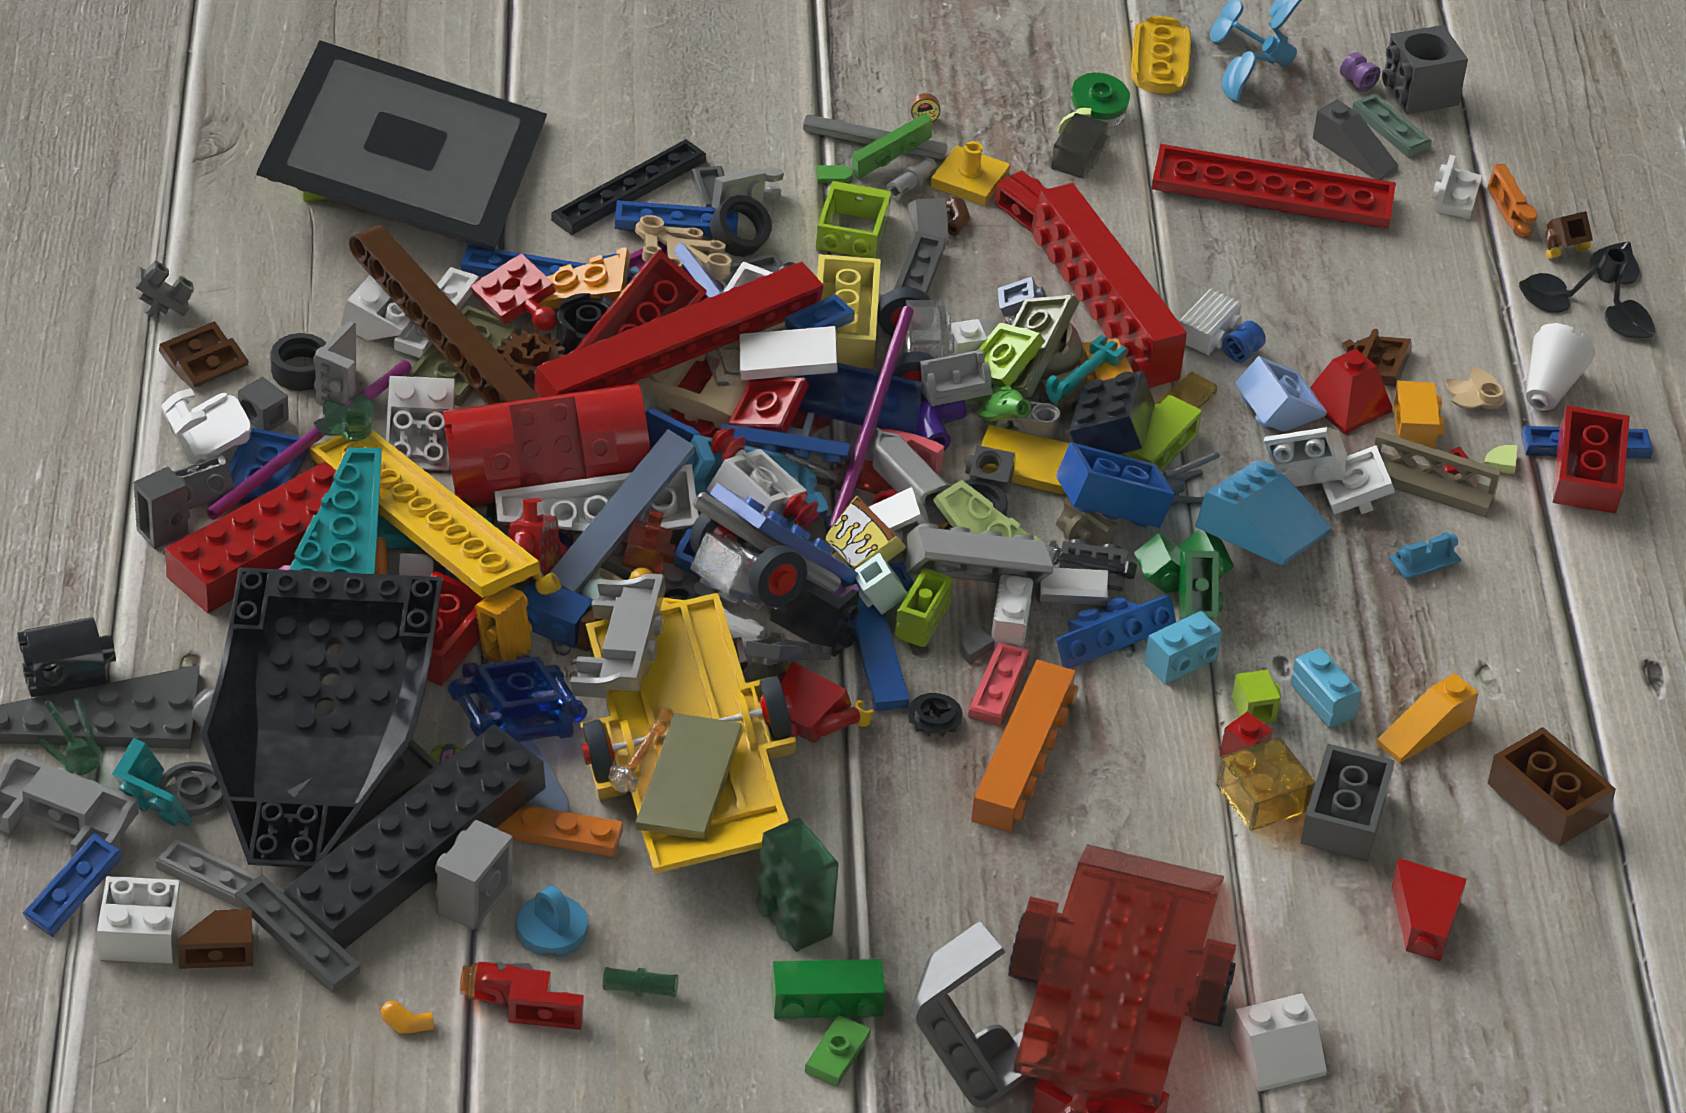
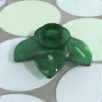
M363 393L355 396L349 406L326 399L323 404L324 418L314 421V426L319 432L328 436H343L352 441L363 440L372 432V422L370 419L374 414V406Z

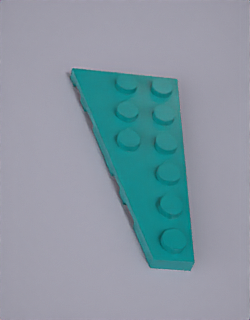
M348 447L334 475V481L328 493L325 492L321 500V507L317 515L313 516L294 553L295 558L289 570L375 574L382 448Z

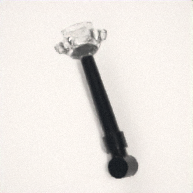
M1051 540L1050 544L1045 543L1053 566L1057 565L1060 561L1095 569L1108 570V573L1118 575L1120 573L1127 579L1135 578L1137 564L1134 562L1126 561L1124 564H1121L1120 561L1115 560L1106 561L1062 553L1056 540Z

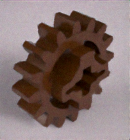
M522 330L521 336L511 333L510 340L502 339L501 346H497V351L527 384L528 382H534L535 384L537 366L565 355V348L560 347L559 339L551 341L550 333L540 336L539 330H535L533 334H528L526 330Z

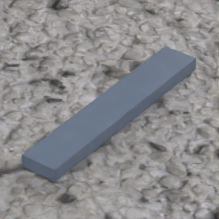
M669 429L664 433L551 570L558 577L561 587L579 593L693 455L695 452L693 444Z

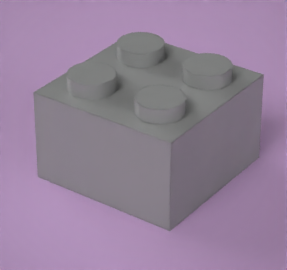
M475 820L466 831L463 830L459 833L451 850L447 854L443 853L436 863L437 888L435 896L437 897V914L472 930L479 926L512 885L513 836L478 820Z

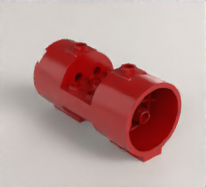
M639 383L443 411L454 494L470 507L496 503L494 491L631 473L650 452L646 415Z

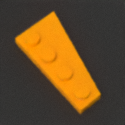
M628 248L616 250L617 255L603 259L602 255L589 258V264L572 268L571 264L560 267L553 275L546 276L553 282L556 292L538 304L541 307L560 308V304L564 299L578 293H591L590 298L601 299V295L615 301L627 284L630 262ZM513 287V288H511L510 290L513 291V290L517 289L518 287Z

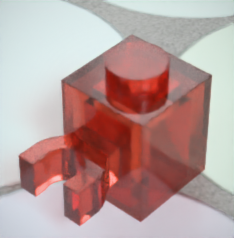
M651 510L647 523L634 519L622 565L634 569L643 567L651 570L653 574H661L664 563L671 564L676 545L670 544L673 530L660 527L663 513Z

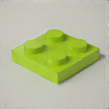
M1004 323L997 325L978 349L984 353L985 363L989 362L991 384L1005 387L1017 380L1021 371L1037 355L1038 350L1045 343V339L1040 333Z

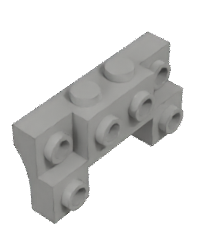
M645 574L629 580L598 579L599 597L598 600L592 601L593 615L596 619H611L603 646L604 658L577 656L578 674L577 677H571L570 680L573 696L607 698L609 690L639 692L643 674H648L651 661H655L657 658V636L662 635L664 631V615L659 614L666 590L664 575Z
M15 751L5 761L0 772V830L10 834L25 815L76 835L70 843L71 858L94 832L119 849L121 847V835L139 814L137 798Z

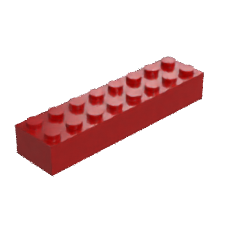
M1074 183L1041 190L1039 204L1036 206L1037 223L1033 231L1037 245L1043 248L1048 255L1049 261L1055 264L1061 272L1063 280L1069 283L1075 291L1077 299L1083 302L1089 310L1091 318L1096 320L1103 329L1105 336L1108 339L1118 338L1121 346L1128 349L1126 358L1133 373L1143 371L1149 388L1180 380L1187 338L1186 330Z

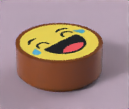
M928 93L919 94L911 101L910 109L913 119L925 113L932 119V122L939 117L940 103L934 95Z

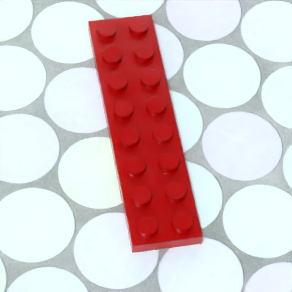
M1160 144L1151 189L1165 193H1177L1195 198H1207L1225 203L1231 202L1256 208L1261 207L1286 213L1291 212L1311 217H1321L1389 229L1396 182Z

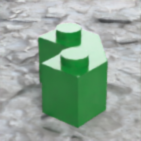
M1201 529L1197 530L1179 546L1158 533L1134 552L1146 580L1165 593L1179 591L1181 551H1219V559H1223V576L1235 567L1223 541L1219 537Z

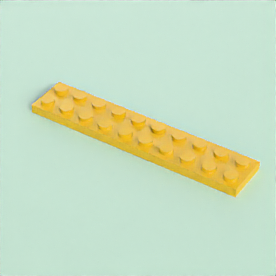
M366 424L309 447L311 459L317 464L325 461L336 471L348 447L382 448L379 514L482 598L494 595L504 588L523 582L527 578L540 573L539 561Z

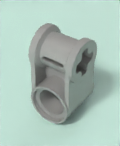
M1028 400L1031 404V411L1027 417L1000 419L996 426L1011 429L1014 424L1015 428L1013 430L1058 440L1060 411L1055 405Z

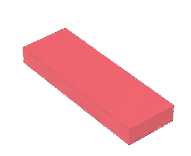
M998 641L970 705L968 717L1001 726L1029 661L1030 650Z

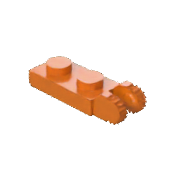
M1495 164L1487 189L1505 221L1515 231L1514 233L1519 237L1529 238L1533 230L1531 223L1536 222L1538 216L1536 209L1527 204L1525 195L1522 194L1506 164Z

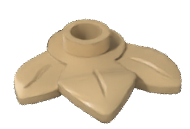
M1472 368L1469 380L1446 379L1447 390L1454 396L1452 403L1459 407L1467 409L1479 407L1496 409L1504 404L1505 393L1503 392V387L1496 382V378L1480 368Z

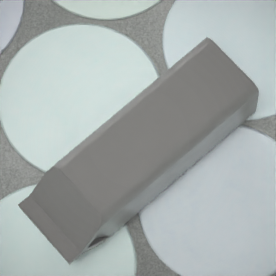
M878 427L875 428L873 468L898 493L912 487L924 505L927 515L939 511L933 499L948 489V485L901 436L881 431Z

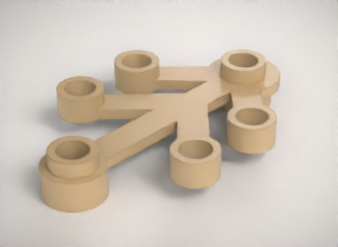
M653 215L641 217L640 221L636 224L635 232L645 240L642 259L645 262L659 249L662 251L657 246V241H660L667 245L668 257L683 269L684 264L674 253V248L682 242L702 261L715 280H723L730 273L732 259L725 255L726 245L718 240H702V230L698 228L664 226L663 219ZM698 250H704V251H706V254H707V255H705L704 253H702V252H700V251H698Z

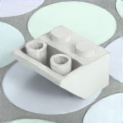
M369 275L347 300L341 326L343 327L348 321L356 323V335L369 341L401 335L412 320Z
M1326 427L1264 437L1265 446L1275 467L1274 470L1285 474L1295 487L1344 479L1347 452L1339 430Z
M107 876L97 928L99 960L173 964L178 930L180 880Z

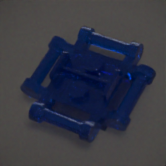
M521 655L517 656L516 660L477 665L474 662L466 663L462 667L463 678L453 680L447 688L451 698L459 702L469 718L470 728L477 737L495 724L517 742L556 736L560 739L571 738L574 733L572 722L582 721L588 713L583 702L573 696V693L564 681V673L558 665L545 666L539 656ZM476 693L488 711L487 714L480 712L470 694ZM549 721H553V722H554V723L545 724V722H549Z

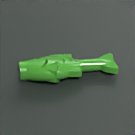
M994 385L992 387L993 394L965 400L966 404L972 401L982 403V406L975 413L979 418L986 421L1017 417L1025 418L1031 411L1030 402L1024 399L1019 391L1012 389L1010 385L1005 387Z

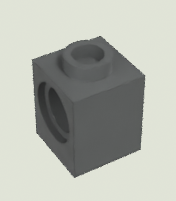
M263 376L238 390V401L250 420L251 425L255 428L270 431L289 420L288 395Z
M977 445L975 455L968 456L965 474H970V479L992 482L999 486L1004 493L1009 494L1016 466L1015 453ZM987 464H994L998 467L995 472L990 474L984 473L981 470Z

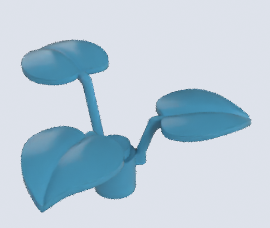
M1229 0L1222 7L1219 17L1211 28L1210 39L1214 43H1221L1229 36L1232 28L1235 27L1263 44L1262 51L1265 54L1246 51L1242 57H1235L1223 74L1221 83L1224 93L1230 99L1239 102L1241 91L1248 81L1257 59L1268 61L1271 64L1276 62L1282 67H1287L1293 62L1297 54V48L1287 42L1289 38L1284 36L1279 28L1284 25L1302 0H1274L1269 11V15L1272 17L1269 25L1277 36H1269L1266 40L1236 22L1244 9L1241 1Z

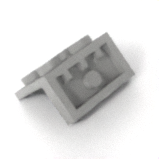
M348 321L341 329H338L333 337L316 351L314 356L316 404L335 412L356 396V323Z

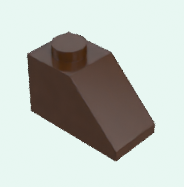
M252 909L215 910L178 939L179 969L253 966Z

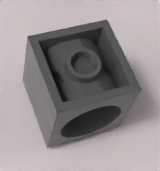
M1444 25L1392 33L1389 46L1386 48L1385 69L1382 71V82L1384 86L1388 87L1396 103L1400 104L1406 115L1459 106L1468 58Z

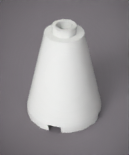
M1557 323L1542 326L1540 331L1534 336L1526 399L1536 410L1554 409L1593 360L1595 354L1594 345L1585 334L1582 333L1580 337L1573 333V327Z

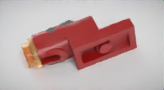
M479 961L478 963H472V966L463 965L460 995H468L469 999L481 1000L486 1003L508 1005L509 1023L582 1029L584 995L568 992H551L550 971L533 969L529 963L504 964L502 962Z

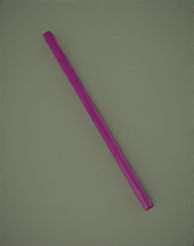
M904 306L901 310L828 526V531H830L851 502L914 314V310L911 307Z
M407 360L400 362L207 509L208 516L213 520L217 519L309 447L389 388L390 376H404L412 370L411 364Z

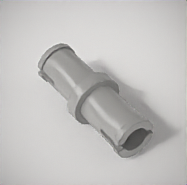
M926 157L914 167L909 166L901 172V176L889 182L886 186L889 188L887 189L888 191H892L891 198L898 200L909 191L919 189L923 182L937 171L935 169L937 168L936 162Z

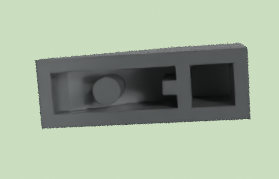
M1337 99L1317 111L1313 133L1314 140L1374 179L1382 180L1398 170L1399 165L1358 112Z

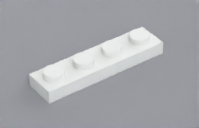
M450 267L437 286L460 310L473 292L470 286L479 281V276ZM413 322L408 325L401 335L394 339V350L421 358L432 345V342Z

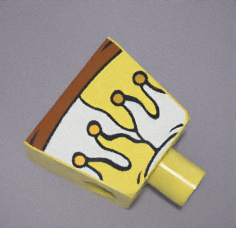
M858 496L853 499L825 537L826 541L836 550L833 555L848 566H851L854 570L878 553L888 562L906 548L903 542Z

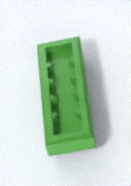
M927 113L922 114L853 153L852 173L860 179L879 167L887 166L898 156L913 151L918 145L932 138V119Z

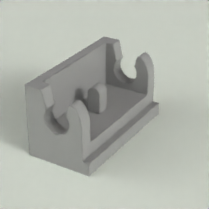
M982 350L920 361L922 393L931 406L993 394L989 362L985 363Z

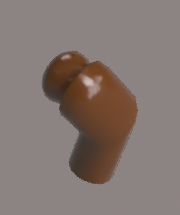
M954 196L946 200V208H950L947 214L953 215V218L948 223V233L956 236L969 222L970 214L965 201L960 197Z

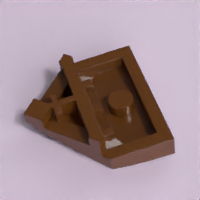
M1376 328L1371 330L1372 332L1369 337L1357 340L1355 343L1351 339L1342 342V348L1346 353L1357 349L1373 362L1378 368L1383 384L1389 386H1397V381L1402 375L1412 350L1411 339L1379 337V332Z

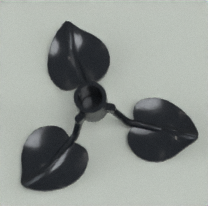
M1630 241L1609 245L1594 252L1589 261L1592 270L1571 290H1567L1566 284L1560 278L1549 273L1534 274L1519 282L1521 292L1531 304L1543 311L1558 313L1566 311L1570 307L1568 297H1572L1597 273L1601 281L1605 283L1615 282L1613 299L1615 305L1609 306L1605 311V320L1608 326L1616 333L1631 338L1646 339L1653 337L1655 333L1652 318L1641 304L1634 300L1620 301L1621 284L1633 283L1639 276V266L1633 255Z

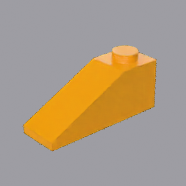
M1453 673L1431 686L1377 739L1376 744L1398 763L1404 762L1471 722L1479 692L1456 673Z

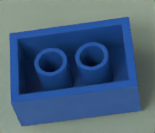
M1070 442L1055 475L1063 491L1070 499L1072 506L1078 511L1089 513L1090 511L1098 512L1111 520H1118L1119 518L1130 520L1133 524L1144 528L1148 525L1160 528L1175 497V493L1156 464Z

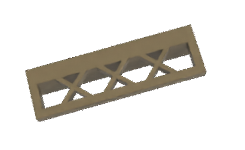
M1378 431L1374 446L1378 448L1395 489L1486 518L1495 499L1501 473L1500 469ZM1382 445L1394 447L1399 454L1393 456L1381 452ZM1412 456H1423L1429 464H1418ZM1447 464L1454 466L1459 471V474L1447 473L1443 466ZM1479 474L1491 478L1490 486L1478 483L1473 476Z

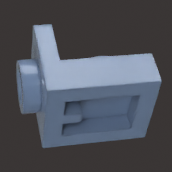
M1033 277L998 288L999 306L1004 317L1018 313L1026 298L1047 297L1042 286L1037 287Z

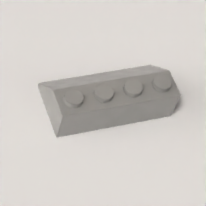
M932 523L919 524L918 527L914 528L907 535L906 573L920 574L922 569L927 568L951 576V578L999 583L1000 576L1005 574L1031 578L1033 580V587L1053 573V564L1045 542L1034 540V537L1031 535L1019 534L1015 535L1014 538L1002 537V533L998 531H984L982 534L970 533V529L965 527H953L950 530L938 529V525Z

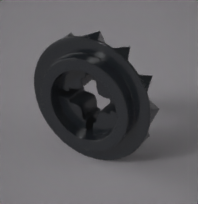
M922 694L913 699L908 708L909 723L915 725L916 732L925 730L928 737L932 733H938L941 737H944L947 731L955 733L957 726L962 723L963 712L961 706L956 700L945 694ZM930 710H932V712L935 713L937 717H940V720H935L933 716H929Z

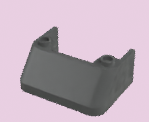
M978 921L929 957L911 1006L913 1020L964 1096L976 1107H985L992 1104L1068 1050L1043 1017L1036 1020L1013 1038L1007 1029L1001 1025H990L976 1035L973 1033L948 993L1005 953L1004 949L981 921Z

